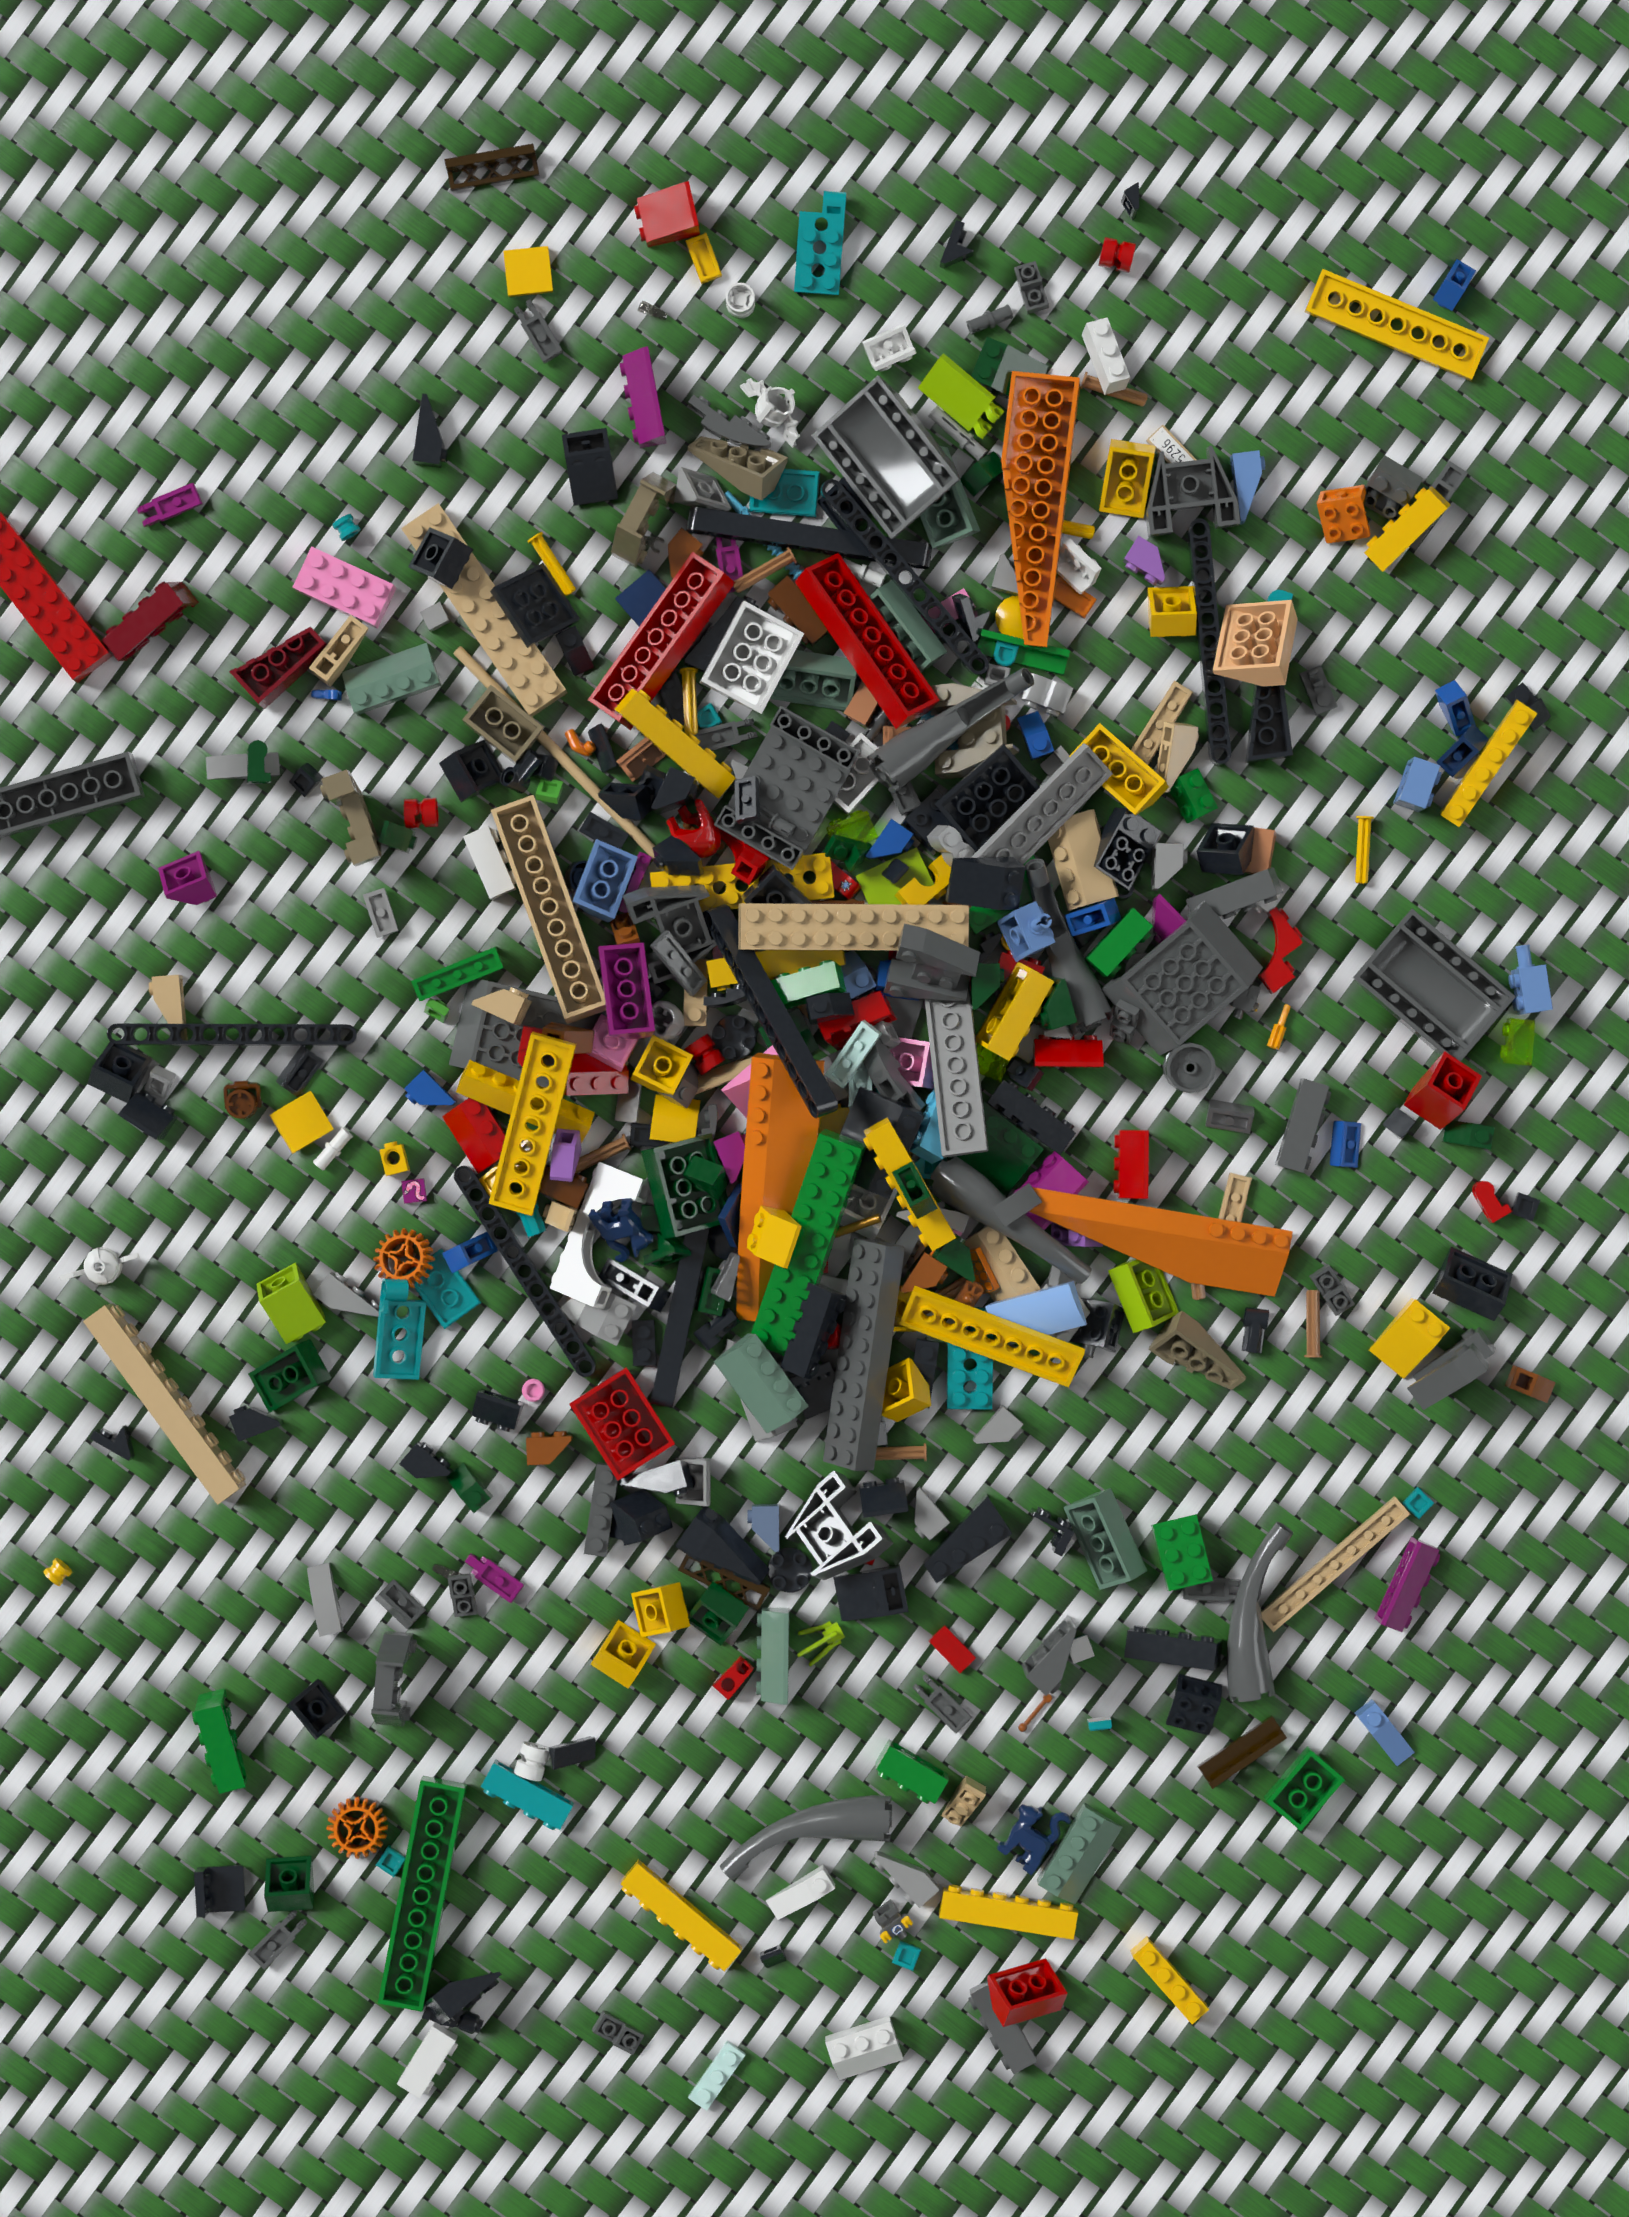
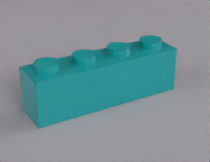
M496 1759L481 1785L485 1794L493 1798L498 1796L504 1799L503 1803L514 1809L518 1807L524 1810L523 1814L531 1819L537 1817L544 1821L543 1825L551 1830H555V1828L561 1829L574 1805L573 1801L540 1783L514 1774V1769Z

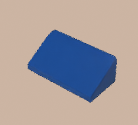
M1333 1122L1330 1153L1331 1166L1358 1167L1361 1123Z

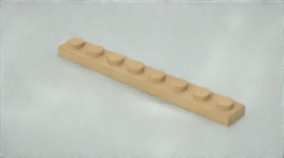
M1395 1496L1391 1498L1261 1611L1262 1620L1275 1632L1408 1517L1410 1513Z

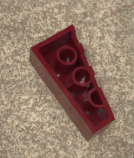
M164 581L155 587L154 590L156 592L152 596L143 598L138 603L139 607L134 612L133 610L127 612L122 617L123 621L118 626L114 625L106 631L107 636L102 641L118 661L128 660L150 642L149 636L153 638L166 629L165 624L167 622L171 623L184 615L182 613L183 609L187 606L194 607L199 603L183 582Z
M309 627L285 640L281 645L270 648L261 656L252 658L246 664L229 672L262 708L266 709L309 669L327 643L313 628Z

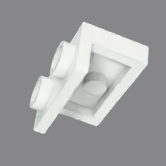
M904 324L862 341L870 364L875 371L888 370L892 367L891 364L898 361L906 362L912 358V355L917 353Z
M1069 538L1063 543L1060 550L1057 574L1079 594H1082L1096 582L1102 568L1078 544H1075Z

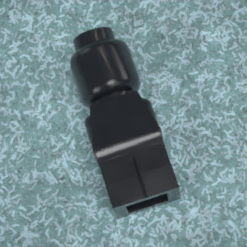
M427 2005L422 2016L423 2019L431 2020L443 2026L453 2028L458 2025L459 2030L469 2034L479 2033L484 2022L478 2014L465 2010L452 2023L446 2021L441 2024Z

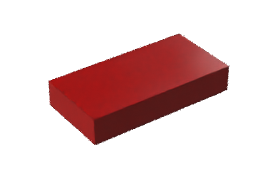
M945 1625L928 1640L959 1673L976 1659L972 1652Z

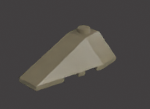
M702 436L688 446L689 452L741 492L759 500H763L775 490L788 462V457L769 449L761 448V451L749 450V446L741 445L740 447L729 446L727 441Z
M1180 1311L1167 1321L1149 1346V1350L1165 1362L1172 1365L1175 1362L1185 1366L1186 1371L1190 1373L1196 1371L1204 1374L1207 1380L1230 1390L1246 1380V1376L1201 1324L1183 1311Z

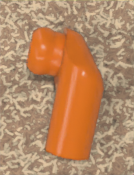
M574 729L565 732L564 735L573 751L583 756H590L596 750L593 742H581Z

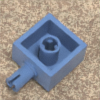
M1036 901L1014 910L997 921L1015 962L1034 955L1055 943L1053 931L1049 927L1052 924V919L1047 921L1050 915L1044 913Z
M1530 944L1516 946L1519 967L1511 970V975L1508 977L1510 988H1514L1515 998L1512 1001L1514 1011L1521 1015L1553 1010L1546 965L1535 966V964H1532Z

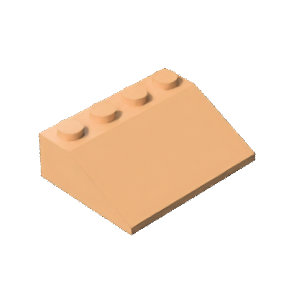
M1292 600L1226 605L1213 673L1259 686L1285 685L1298 620Z

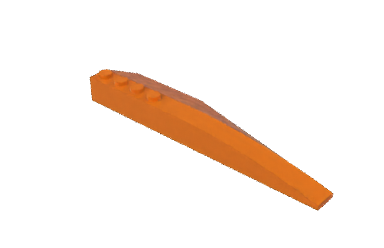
M1012 371L1001 458L1024 645L1047 648L1081 383L1079 377Z
M765 1053L755 1054L752 1056L741 1190L738 1242L740 1260L737 1270L736 1317L747 1321L756 1320L775 1265L755 1256L747 1248V1239L752 1233L755 1215L759 1212L760 1206L785 1210L790 1216L792 1215L819 1136L820 1117L814 1118L810 1114L779 1056ZM815 1060L824 1076L825 1061Z
M1032 1187L1042 1203L1029 1211L1035 1215L1186 1282L1275 1297L1289 1255L1293 1231Z

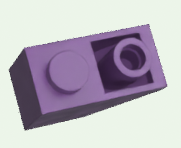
M1138 535L1123 560L1126 564L1125 567L1135 574L1140 572L1145 575L1144 579L1153 585L1157 583L1161 585L1165 576L1158 547Z
M557 1129L552 1147L550 1180L573 1181L582 1151L580 1131Z
M1051 1222V1236L1063 1246L1103 1247V1244Z

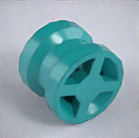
M351 514L339 518L332 524L333 528L340 533L341 541L353 537L361 530L358 525L354 524V518Z

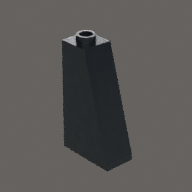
M744 596L743 599L737 597L686 657L685 665L705 673L741 603L746 601L759 608L756 605L757 601L747 596Z

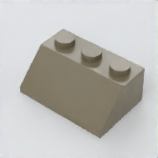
M492 685L488 687L462 719L465 725L514 764L532 747L544 728Z

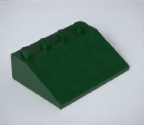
M983 1101L988 1151L959 1155L957 1157L983 1174L1006 1196L1044 1149Z
M712 1133L641 1151L663 1239L721 1225L718 1216L728 1200L726 1189L720 1200H717L683 1176L693 1156L719 1164Z

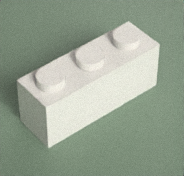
M1108 318L1086 323L1082 337L1104 395L1126 389L1130 375Z
M486 826L463 836L489 898L493 900L516 890L514 874L512 871L509 872L506 863L509 862L504 850L500 851L497 846V842H500L496 830H491L489 826Z
M434 2022L399 2078L397 2085L419 2099L423 2093L428 2094L434 2085V2082L431 2080L435 2073L440 2075L446 2065L443 2062L447 2054L452 2056L458 2044L455 2041L458 2036Z

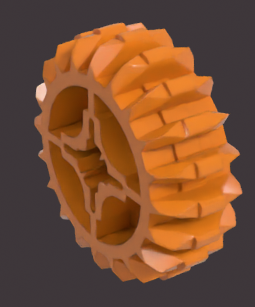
M405 1228L401 1230V1234L394 1230V1237L386 1234L387 1241H379V1244L383 1247L375 1249V1252L380 1255L373 1258L375 1262L379 1263L374 1267L376 1271H381L378 1277L381 1279H406L410 1288H415L414 1281L423 1284L421 1277H429L426 1270H432L433 1266L428 1263L435 1260L433 1256L429 1255L434 1251L433 1248L428 1247L430 1244L429 1240H423L424 1235L421 1233L416 1235L415 1230H411L408 1233ZM405 1242L398 1251H392L395 1246ZM414 1243L419 1249L420 1260L413 1257ZM402 1256H404V1257L406 1256V1257H408V1259H410L411 1261H408V1260H407L406 1262H404V1261L402 1262V1261H400V1259H398V1258H396V1257H400V1258H401ZM388 1258L395 1262L394 1269L396 1271L394 1275L389 1269ZM417 1267L412 1273L403 1276L409 1268Z
M356 1797L354 1804L350 1798H347V1806L340 1802L338 1804L340 1810L335 1808L332 1810V1814L335 1817L330 1816L328 1818V1821L334 1824L328 1825L326 1828L328 1831H334V1833L328 1836V1839H336L332 1847L340 1845L341 1848L338 1853H343L345 1849L348 1851L346 1854L348 1858H350L352 1852H355L356 1859L360 1858L361 1852L366 1858L369 1856L368 1849L373 1854L376 1853V1846L382 1847L383 1845L380 1839H386L387 1834L382 1831L387 1830L388 1825L381 1824L387 1820V1817H379L383 1809L379 1808L375 1811L376 1802L368 1806V1798H365L363 1803H360V1798ZM355 1810L364 1812L359 1818L345 1815ZM369 1817L372 1818L375 1824V1835L370 1833L371 1830L366 1825ZM363 1819L364 1821L361 1824L360 1830L358 1832H355V1834L351 1836L356 1824H359ZM340 1820L344 1822V1826L348 1829L346 1839L340 1831ZM355 1838L368 1839L370 1841L362 1845L351 1843Z

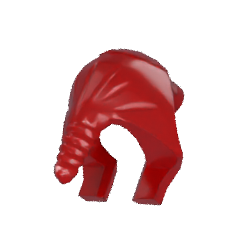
M696 799L695 805L698 813L691 814L686 805L681 806L677 811L685 824H695L699 826L698 829L686 830L679 828L674 816L670 817L666 822L673 837L685 842L700 858H708L714 855L720 848L721 832L714 825L715 822L703 801Z

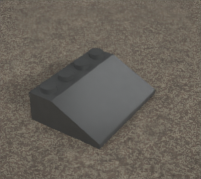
M1068 1615L1021 1664L1026 1678L1045 1696L1049 1693L1054 1694L1060 1688V1681L1062 1680L1075 1637L1076 1628Z

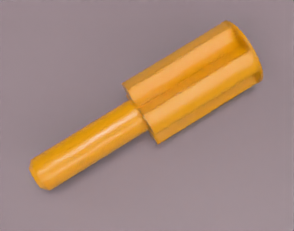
M1284 1005L1278 1024L1273 1026L1266 1045L1272 1049L1279 1050L1286 1031L1284 1025L1291 1008L1290 1005Z

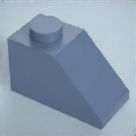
M752 1504V1510H747V1523H752V1530L774 1552H779V1504Z

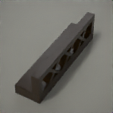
M533 143L444 159L451 191L540 176ZM532 159L534 170L524 172L518 168L523 160ZM506 163L512 167V170L508 175L502 176L496 170L500 164ZM484 167L490 173L486 179L480 180L474 174L478 168ZM462 171L468 175L464 183L454 184V172Z
M687 1554L685 1555L678 1571L709 1586L712 1582L707 1579L705 1571L712 1569L718 1572L721 1580L715 1581L716 1584L722 1582L724 1589L728 1593L742 1600L745 1605L759 1611L770 1590L769 1585L763 1582L757 1585L735 1576L733 1571L723 1567L721 1570L714 1568L713 1563L705 1560L701 1562L694 1560L700 1564L701 1569L692 1572L684 1568L688 1559H692ZM732 1579L738 1582L741 1590L729 1591L725 1581ZM753 1590L761 1594L757 1604L747 1599L745 1591ZM743 1593L744 1598L737 1594Z
M1271 1715L1197 1767L1213 1789L1287 1739V1737Z

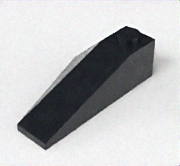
M703 1506L675 1546L694 1560L699 1562L702 1560L714 1564V1568L721 1570L723 1567L733 1571L735 1576L757 1585L761 1584L770 1571L768 1566L725 1518L708 1506Z

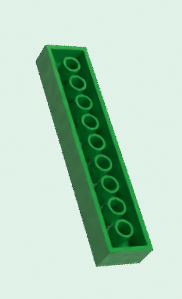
M824 1129L819 1133L791 1215L802 1227L788 1269L776 1264L774 1265L751 1334L758 1336L766 1349L783 1356L785 1355L789 1340L795 1338L796 1334L793 1332L795 1321L802 1317L803 1312L800 1306L802 1300L808 1298L810 1292L806 1290L808 1282L820 1284L867 1147L862 1142L828 1129Z
M423 1776L420 1780L378 2004L420 2012L425 2007L467 1784L428 1776Z

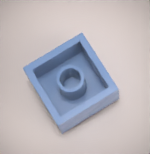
M1417 757L1408 760L1393 804L1416 812L1424 810L1427 806L1430 807L1434 794L1431 793L1432 788L1438 785L1442 772H1439L1440 765Z

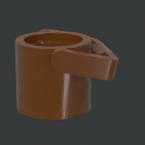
M235 1081L225 1085L223 1089L225 1109L234 1118H251L255 1115L258 1108H262L261 1086L258 1082ZM249 1088H256L257 1098L247 1090ZM228 1089H235L228 1095Z

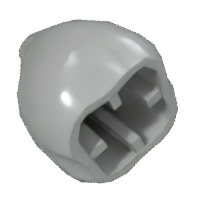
M659 1000L653 1003L652 1011L655 1026L653 1035L666 1041L678 1037L684 1028V1016L681 1010L669 1001Z

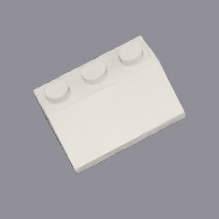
M890 2016L825 2036L830 2059L839 2080L904 2060Z

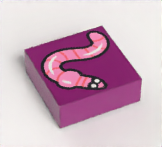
M424 1178L401 1181L404 1204L427 1201Z

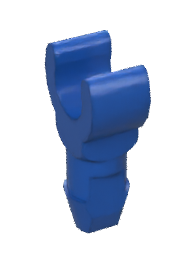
M317 689L312 691L311 697L342 701V692L339 690Z

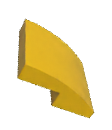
M311 1091L269 1115L292 1154L334 1130Z
M656 1094L650 1139L677 1142L696 1137L701 1100L692 1099L688 1108H684L670 1102L662 1095Z

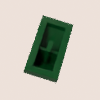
M993 451L977 461L961 478L962 485L973 498L1003 473L1001 459Z
M697 1156L692 1157L683 1176L717 1200H720L730 1181L722 1165Z

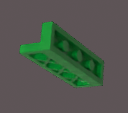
M982 629L978 648L986 657L994 659L996 642L999 641L1019 646L1014 664L1064 675L1070 650L1047 645V648L1024 645V639Z
M497 946L412 980L411 982L419 1002L504 968Z

